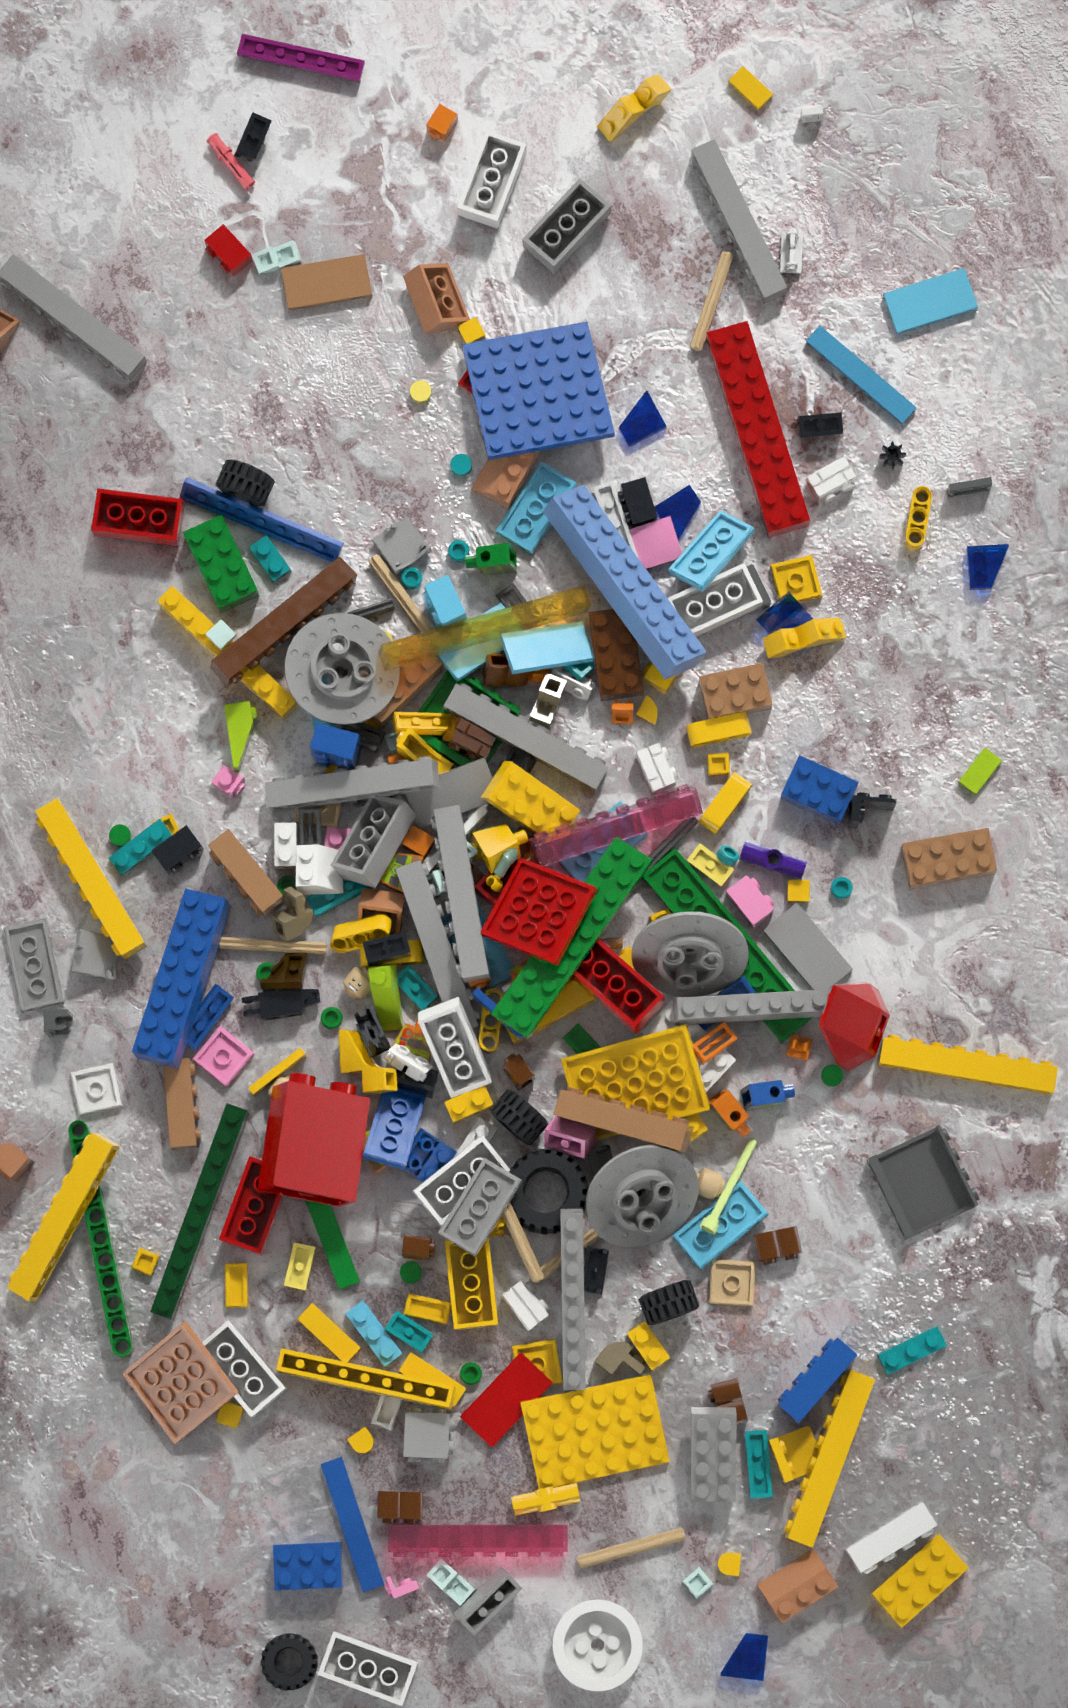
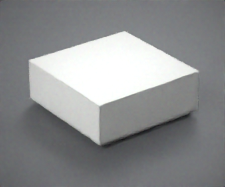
M823 106L801 108V123L822 121Z

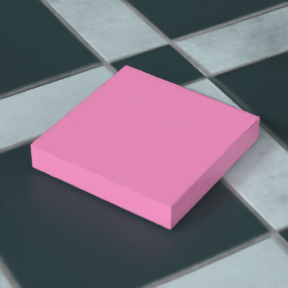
M671 516L629 529L638 558L646 570L675 561L682 554Z
M219 1026L192 1060L223 1086L227 1087L254 1053L223 1027Z

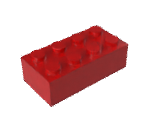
M97 488L91 531L94 536L179 547L185 504L183 499Z
M249 1156L219 1240L263 1256L284 1196L257 1190L262 1160Z

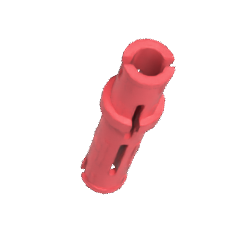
M212 134L206 142L216 152L218 160L223 161L243 186L244 190L250 189L255 184V180L252 179L232 154V149L225 145L218 134Z

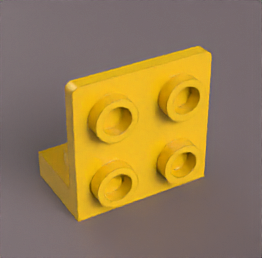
M805 1426L768 1440L783 1483L810 1472V1469H807L810 1457H815L818 1448H815L816 1441L810 1426Z

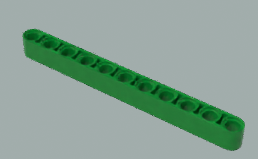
M81 1120L73 1121L68 1128L73 1158L78 1155V1151L83 1147L82 1143L86 1136L91 1134L89 1126ZM77 1126H84V1134L76 1137L74 1129ZM100 1183L97 1189L98 1197L88 1205L85 1211V1218L111 1348L115 1355L128 1357L132 1354L134 1345ZM96 1211L101 1212V1221L93 1223L91 1220L92 1214ZM99 1233L106 1234V1241L103 1244H97L95 1241ZM108 1254L111 1258L109 1265L101 1266V1256ZM108 1276L115 1278V1284L111 1288H106L104 1285V1280ZM118 1298L119 1307L111 1310L108 1306L109 1300ZM117 1319H121L124 1323L121 1331L113 1329V1323ZM121 1341L128 1343V1350L124 1353H119L117 1350V1345Z

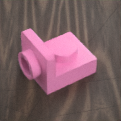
M225 765L222 766L211 781L213 785L232 798L235 794L239 795L245 788L244 777L238 775Z
M327 827L324 846L339 850L352 828Z
M391 1576L386 1577L387 1582L384 1583L388 1596L393 1595L394 1599L420 1589L417 1580L412 1581L411 1578L398 1582L399 1587L397 1588Z

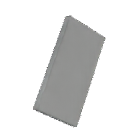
M485 757L439 774L440 789L405 793L410 808L417 815L415 821L419 829L432 824L431 817L434 816V809L460 805L461 812L463 813L488 803L481 796L493 777Z
M797 903L763 930L812 990L830 989L853 970Z
M44 918L4 927L21 1013L64 1004L47 919Z
M484 1158L438 1234L476 1257L521 1185L522 1180Z

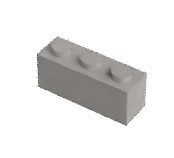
M500 1567L453 1615L475 1636L522 1587L507 1571Z

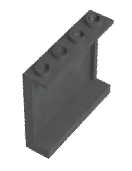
M940 1125L867 1159V1163L905 1240L977 1207V1201L980 1200L975 1188L971 1189L967 1182L970 1180L965 1168L961 1169L957 1162L960 1160L956 1149H951L948 1143L950 1137L945 1128L941 1129Z

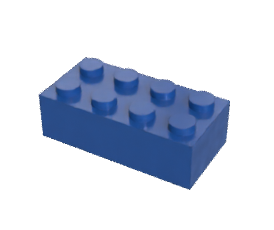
M838 1337L834 1341L830 1338L821 1348L824 1353L820 1357L815 1355L806 1367L809 1370L805 1375L801 1372L792 1382L794 1385L791 1391L786 1389L777 1399L780 1402L777 1407L796 1424L805 1417L857 1356Z

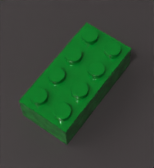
M222 514L183 532L220 614L260 596Z

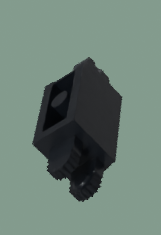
M262 989L263 992H259L258 995L241 998L242 1003L245 1004L259 1002V1009H248L243 1013L244 1017L261 1015L262 1021L302 1016L306 1011V1007L321 1003L319 989Z

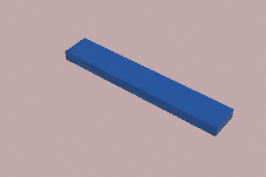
M339 1457L322 1463L321 1467L362 1591L366 1592L383 1586L384 1581L343 1458Z

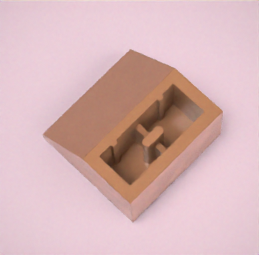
M0 1144V1175L8 1181L13 1179L17 1182L34 1161L14 1144Z

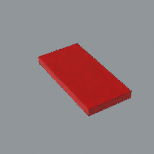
M520 1352L462 1413L460 1418L492 1448L523 1415L520 1402L539 1398L553 1382Z

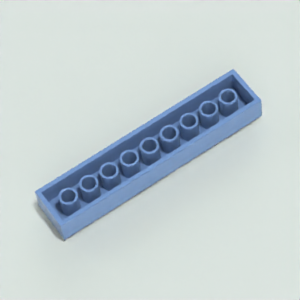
M582 485L552 497L543 513L663 678L666 680L696 667L706 654V650L586 486Z

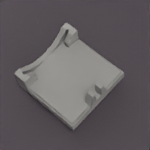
M407 516L396 524L392 523L391 527H386L384 532L372 539L373 544L395 575L431 552V547L424 541Z
M78 929L70 972L109 981L116 980L117 956L110 946L114 944L111 937L106 938L101 933Z

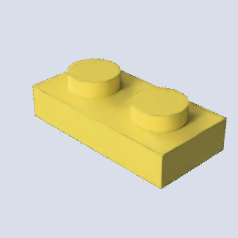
M699 844L687 859L690 865L720 887L724 885L735 870L731 866L722 863L714 853L702 844Z
M293 1243L284 1286L306 1291L316 1247Z

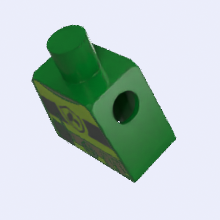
M509 543L476 547V555L465 556L466 568H477L484 575L517 573L516 551Z

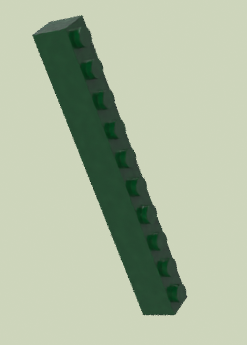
M226 1103L150 1310L153 1314L174 1321L247 1121L249 1112L245 1109Z

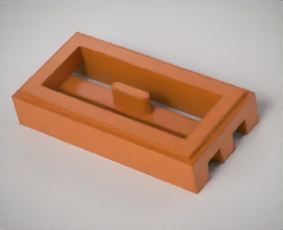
M724 1021L695 1042L693 1048L696 1057L704 1065L736 1042L738 1038ZM722 1029L726 1031L718 1038H716L714 1041L705 1046L703 1049L699 1050L698 1047L700 1045H702L708 1039L713 1037L719 1031H721ZM727 1036L731 1037L706 1057L703 1055Z

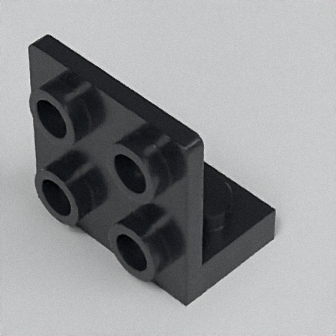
M859 792L857 795H853L850 802L848 828L857 829L859 823L863 822L865 808L893 811L897 799H892V796L887 794H880L879 797H870L869 793Z

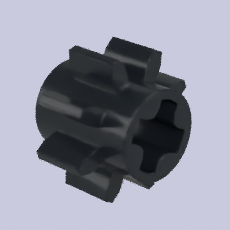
M891 441V445L888 448L885 445L882 446V450L885 453H881L879 458L884 459L883 467L889 465L894 470L895 465H903V461L900 458H905L906 453H901L902 444L896 446ZM894 453L897 454V455H896V458H895V457L889 458V454H891V455L894 454Z

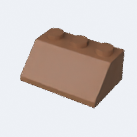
M448 263L419 264L403 276L425 334L441 333L470 320Z
M539 451L493 460L487 459L471 490L510 509L538 458Z
M811 1549L757 1584L780 1623L785 1622L838 1588L837 1583L814 1549Z

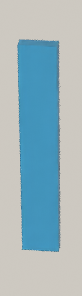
M821 325L806 340V343L900 424L903 425L916 410V406Z

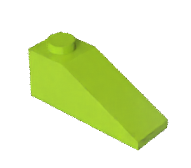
M250 701L224 705L235 772L240 771L255 726L254 719H258L256 706L252 707Z
M396 964L368 968L371 993L383 1031L401 1030L404 1025Z

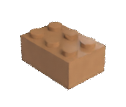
M763 663L699 676V685L707 720L741 712L752 714L772 709L773 704Z

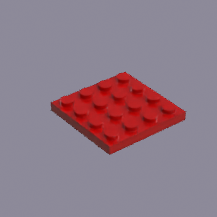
M519 858L480 933L483 937L558 966L590 906L597 888L531 861Z

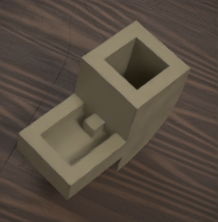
M546 673L539 689L537 701L531 712L530 721L548 728L550 727L559 708L567 680Z
M292 887L284 889L286 909L272 915L274 934L286 942L304 933L313 917V910L305 905L304 895Z
M626 1342L609 1344L594 1361L610 1375H613L622 1362L639 1375L646 1369L643 1365L645 1362L635 1353L633 1356L629 1354L634 1346Z

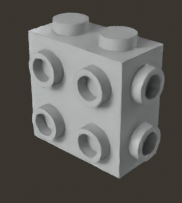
M410 1408V1412H405L403 1457L408 1458V1462H421V1458H429L430 1463H443L444 1459H449V1455H453V1441H449L450 1432H454L455 1419H450L451 1414H446V1409H433L432 1413H424V1408Z

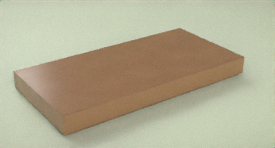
M365 254L281 268L288 311L372 297Z

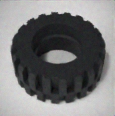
M538 1149V1151L526 1153L524 1157L519 1158L514 1166L510 1168L509 1173L522 1180L510 1203L521 1226L528 1229V1231L541 1233V1235L560 1233L561 1209L585 1210L588 1192L586 1176L576 1160L570 1158L568 1154L558 1152L555 1149ZM542 1171L558 1174L564 1180L567 1187L565 1202L560 1208L552 1212L535 1210L528 1203L525 1195L529 1179Z

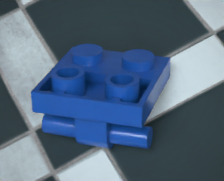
M420 1128L414 1137L404 1171L424 1182L453 1159L457 1151Z

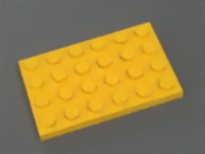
M687 1024L561 1059L568 1087L584 1091L583 1096L588 1097V1093H593L605 1097L604 1101L608 1103L611 1098L625 1102L626 1108H630L632 1104L646 1108L647 1114H651L652 1110L667 1114V1119L672 1120L673 1116L681 1118L711 1109ZM596 1127L595 1141L619 1135V1133Z
M651 1374L587 1387L586 1390H573L520 1402L539 1489L552 1486L557 1487L670 1462Z

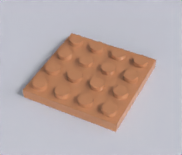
M186 1321L181 1323L122 1373L174 1444L180 1442L239 1393Z

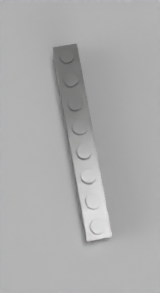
M715 139L691 149L690 163L693 169H698L700 176H698L702 187H706L709 192L707 196L710 204L716 206L718 210L716 214L720 224H725L727 228L726 236L729 242L734 243L736 247L735 254L738 261H743L746 267L744 273L747 279L752 280L754 283L753 291L757 299L761 298L763 304L787 294L788 287Z
M14 254L0 269V284L7 290L13 289L17 292L15 295L22 302L28 301L33 305L32 309L41 316L43 313L48 316V321L56 328L60 326L66 330L65 334L71 340L75 341L77 339L82 343L81 347L90 354L92 352L99 356L97 359L105 366L111 365L115 368L114 372L120 378L124 379L126 377L131 381L146 364L145 355Z
M463 683L461 685L455 684L443 706V710L496 736V739L510 747L515 746L531 754L536 761L595 793L608 769L604 760L596 756L593 759L586 755L587 751L581 747L575 746L573 748L567 744L568 741L560 736L555 738L549 735V731L540 725L535 727L529 724V719L522 715L517 717L511 714V710L501 704L496 706L491 703L492 699L486 695L480 694L478 696L473 693L471 687Z
M419 757L417 761L412 762L409 760L396 761L397 764L391 765L389 763H377L376 767L370 768L368 766H356L355 770L349 771L347 769H335L334 773L328 774L321 771L307 777L306 775L299 774L294 775L293 779L273 778L272 782H265L267 808L273 812L440 789L438 763L430 757Z
M460 805L434 809L431 823L433 830L437 829L438 837L434 838L437 851H441L442 858L438 859L439 869L444 871L445 879L442 880V887L444 893L448 892L449 900L445 901L447 914L451 913L453 920L449 922L451 935L455 934L456 943H452L455 956L459 955L460 964H456L458 977H462L464 983L490 978L484 938L480 933L482 927Z
M421 860L396 868L395 870L442 1003L459 997L471 1027H477V1021L481 1019L477 1008L472 1009L470 1001L473 1000L470 988H465L462 977H458L455 959H458L459 956L454 955L453 946L451 947L448 941L452 936L448 925L443 926L441 918L445 916L441 905L436 906L433 898L437 896L434 885H429L426 878L430 876L426 863L422 864Z
M832 989L676 998L673 1003L675 1025L723 1023L724 1021L741 1022L820 1017L821 1013L825 1010L828 993Z
M561 1209L563 1390H586L583 1209Z

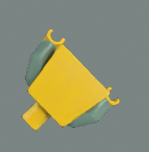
M506 824L486 827L484 830L472 833L474 843H470L478 851V854L473 859L477 860L481 857L491 874L495 873L494 876L491 875L486 879V883L496 892L500 891L503 886L502 881L499 879L503 878L514 861L521 857L519 845L528 842V837L524 830L513 834Z

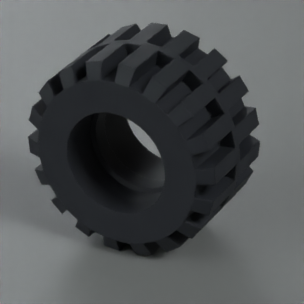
M225 460L215 485L220 491L255 506H265L275 481L269 474L250 464L238 460Z
M509 1089L490 1108L492 1116L527 1145H532L548 1126L547 1120L532 1105L516 1092Z
M682 1280L646 1293L638 1299L647 1325H656L696 1310L700 1306L690 1280Z
M287 1633L276 1636L267 1643L261 1654V1671L265 1675L266 1680L273 1687L284 1691L297 1690L307 1685L316 1674L315 1672L318 1668V1655L316 1654L315 1647L307 1638L299 1634ZM287 1648L297 1650L303 1660L300 1671L290 1676L282 1674L276 1665L278 1654Z

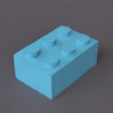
M448 575L424 585L425 592L422 593L424 605L428 614L433 616V624L438 634L442 632L445 638L467 624L466 612Z

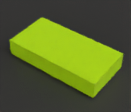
M984 748L958 783L976 795L1002 760Z

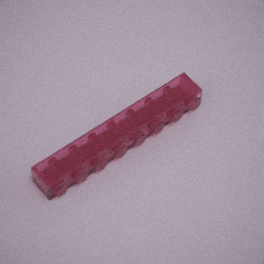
M684 784L676 787V790L672 792H659L656 794V797L651 799H638L636 804L630 806L628 804L617 806L615 811L609 813L608 811L595 814L596 817L591 819H578L575 821V824L567 826V824L555 827V831L549 833L547 831L534 834V838L529 839L535 863L544 867L610 845L615 837L625 840L703 814L697 789Z
M388 1525V1552H393V1557H407V1552H416V1557H429V1552H438V1557H451V1552H460V1557H474V1552H483V1557H496V1552H505V1557H519V1552H527V1557H541V1552H550V1557H563V1552H568V1525Z

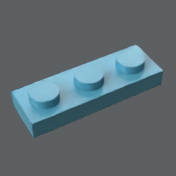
M363 1300L345 1313L384 1367L403 1354Z

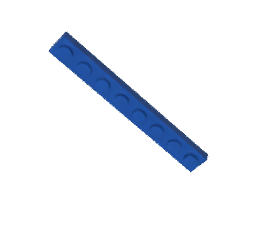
M188 477L183 482L179 498L215 514H222L227 519L327 561L334 562L340 557L344 545L341 541Z

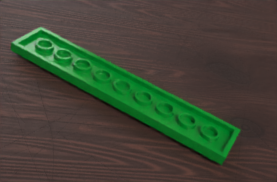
M615 837L584 881L595 886L597 892L559 965L556 966L531 956L491 1015L529 1039L650 867L653 860L623 840Z
M676 848L643 875L644 880L667 908L670 909L672 914L679 912L708 913L729 921L740 930L748 945V963L740 977L745 976L756 993L795 991ZM814 1017L762 1021L782 1044Z

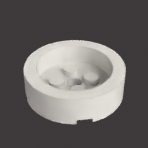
M589 1600L575 1605L564 1614L554 1632L553 1654L559 1670L571 1683L585 1690L606 1691L620 1686L635 1672L642 1656V1635L637 1622L623 1607L607 1600ZM596 1638L604 1642V1648L599 1652L591 1648V1642Z

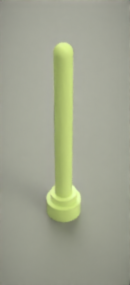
M749 1139L710 1215L703 1218L700 1228L704 1231L716 1234L719 1228L718 1218L757 1145L756 1139Z

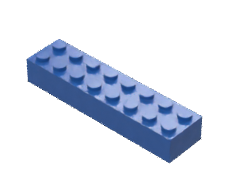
M185 888L132 1049V1053L137 1059L179 1069L231 909V905L226 898Z

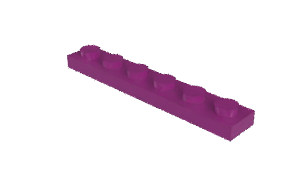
M246 34L241 35L237 50V56L358 83L361 82L365 66V60Z

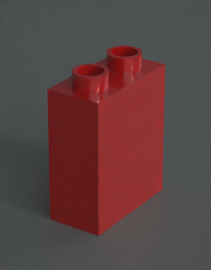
M291 1073L289 1081L272 1088L257 1190L336 1207L355 1203L370 1098L355 1095L356 1086L353 1084L331 1082L330 1089L315 1086L316 1077L312 1075Z

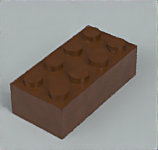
M614 609L589 612L600 700L607 701L643 696L644 688L636 639Z

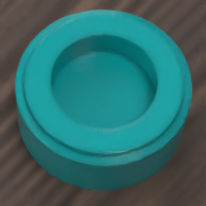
M465 454L455 455L450 462L451 470L457 476L469 474L472 469L471 459Z
M463 540L453 541L448 547L450 559L454 562H464L465 556L470 554L468 544Z
M408 567L402 572L401 582L405 588L414 590L422 584L423 578L419 569Z
M722 845L716 853L717 858L728 866L735 865L739 859L738 852L728 845Z
M838 877L831 884V893L837 899H846L852 893L853 885L846 877Z

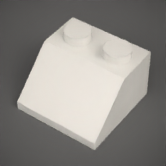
M318 844L296 845V888L298 892H301L303 895L343 893V878L331 866L339 850Z

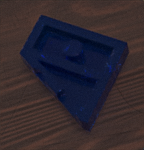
M648 391L642 395L619 426V431L628 447L667 428Z
M688 485L656 505L655 510L659 519L671 516L679 541L684 530L691 522L693 515L700 507L701 501L691 486Z
M1009 544L967 546L970 590L992 588Z
M788 591L756 620L768 634H771L779 629L796 628L814 618Z
M745 1633L721 1671L720 1676L764 1681L768 1635Z

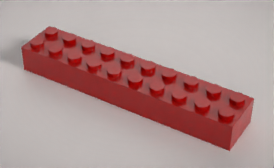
M748 321L706 332V342L767 537L771 538L809 527L810 517Z
M514 863L509 867L504 877L499 879L503 883L500 891L496 892L487 885L486 879L491 875H495V873L491 874L490 871L474 886L477 894L492 908L495 906L516 866ZM598 939L572 976V979L634 1034H637L666 1004L663 994L600 939Z

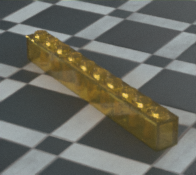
M583 585L382 644L378 653L384 670L389 671L500 638L502 633L528 630L586 613L592 604L586 587Z

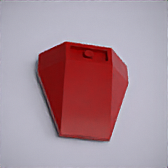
M870 983L833 985L832 990L827 996L825 1010L820 1015L819 1028L836 1064L846 1071H851L875 1057L890 1014L879 990Z

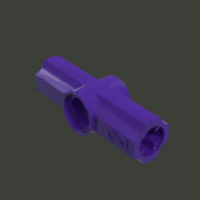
M747 841L743 845L739 860L764 867L768 871H776L798 879H802L807 861L781 853L777 849H769ZM774 855L778 857L779 863L771 865L768 863L767 858Z

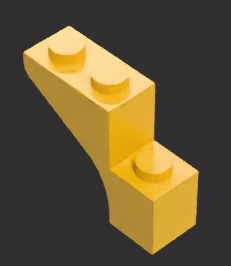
M659 74L646 78L634 93L619 98L596 127L609 142H612L650 108L661 104L672 89Z
M841 618L812 619L796 628L779 629L763 637L762 640L768 658H781L805 648L843 640L846 638Z
M408 728L406 732L401 731L395 741L397 742V751L405 759L412 762L417 761L419 757H430L438 763L439 774L454 769L453 763L433 750L412 729Z
M339 1030L338 1043L340 1046L339 1063L341 1074H362L364 1093L378 1094L397 1091L396 1069L378 1066L373 1057L371 1058L358 1031Z

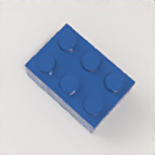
M317 723L310 745V751L316 765L329 768L331 764L337 766V769L355 770L362 750L359 734Z
M799 755L780 799L840 825L859 782Z
M342 1542L273 1545L275 1590L343 1587Z

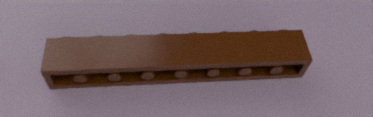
M341 557L337 558L212 659L210 669L227 687L232 683H238L244 677L246 671L249 669L251 671L260 664L262 658L265 656L267 658L270 657L281 643L283 645L292 638V634L295 631H299L308 624L311 618H318L324 612V608L330 604L332 606L340 599V595L343 592H350L356 586L357 574Z

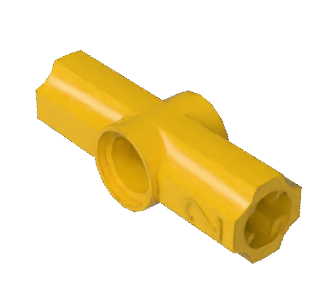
M577 1483L555 1488L553 1486L534 1490L532 1493L511 1497L515 1516L536 1511L538 1513L558 1509L559 1506L581 1502Z

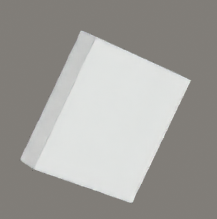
M114 1063L70 1073L79 1116L123 1106Z

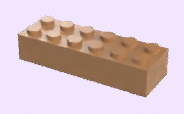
M567 1087V1091L560 1089L553 1115L684 1152L688 1150L694 1129L693 1126L688 1125L689 1120L673 1116L672 1120L667 1119V1114L653 1110L651 1114H647V1109L631 1104L630 1108H626L625 1102L610 1098L608 1103L604 1101L605 1097L588 1093L587 1097L583 1096L584 1091L571 1087Z

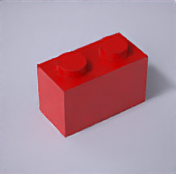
M224 224L204 240L206 245L205 251L212 259L216 257L220 261L219 266L226 274L230 272L234 277L253 261L251 253Z

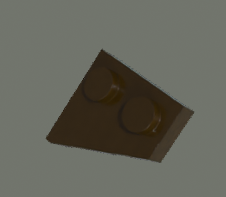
M285 953L280 962L271 968V975L267 979L262 978L260 980L261 989L303 988L308 954Z

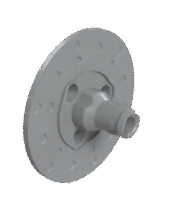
M347 613L324 615L302 627L289 645L284 665L286 683L297 704L312 717L335 725L362 723L380 713L394 696L400 675L398 655L386 633L373 622ZM340 643L344 649L336 650L333 644ZM364 670L369 674V677L362 678L358 672ZM327 677L330 685L324 684L321 679Z
M679 912L663 916L641 930L632 946V964L635 971L658 991L673 996L698 997L721 991L742 975L748 963V945L740 930L721 917L703 912Z
M647 1145L622 1152L608 1161L598 1171L589 1186L585 1203L588 1221L597 1235L613 1245L634 1248L657 1243L677 1231L691 1215L699 1192L696 1171L684 1155L665 1146Z

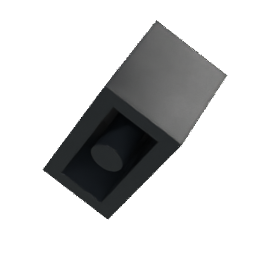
M646 477L622 483L618 496L620 503H625L627 511L624 512L627 524L631 523L632 528L657 521L658 517Z
M186 825L151 851L169 875L171 872L173 874L179 872L184 867L183 864L189 859L191 861L197 859L202 854L203 847Z

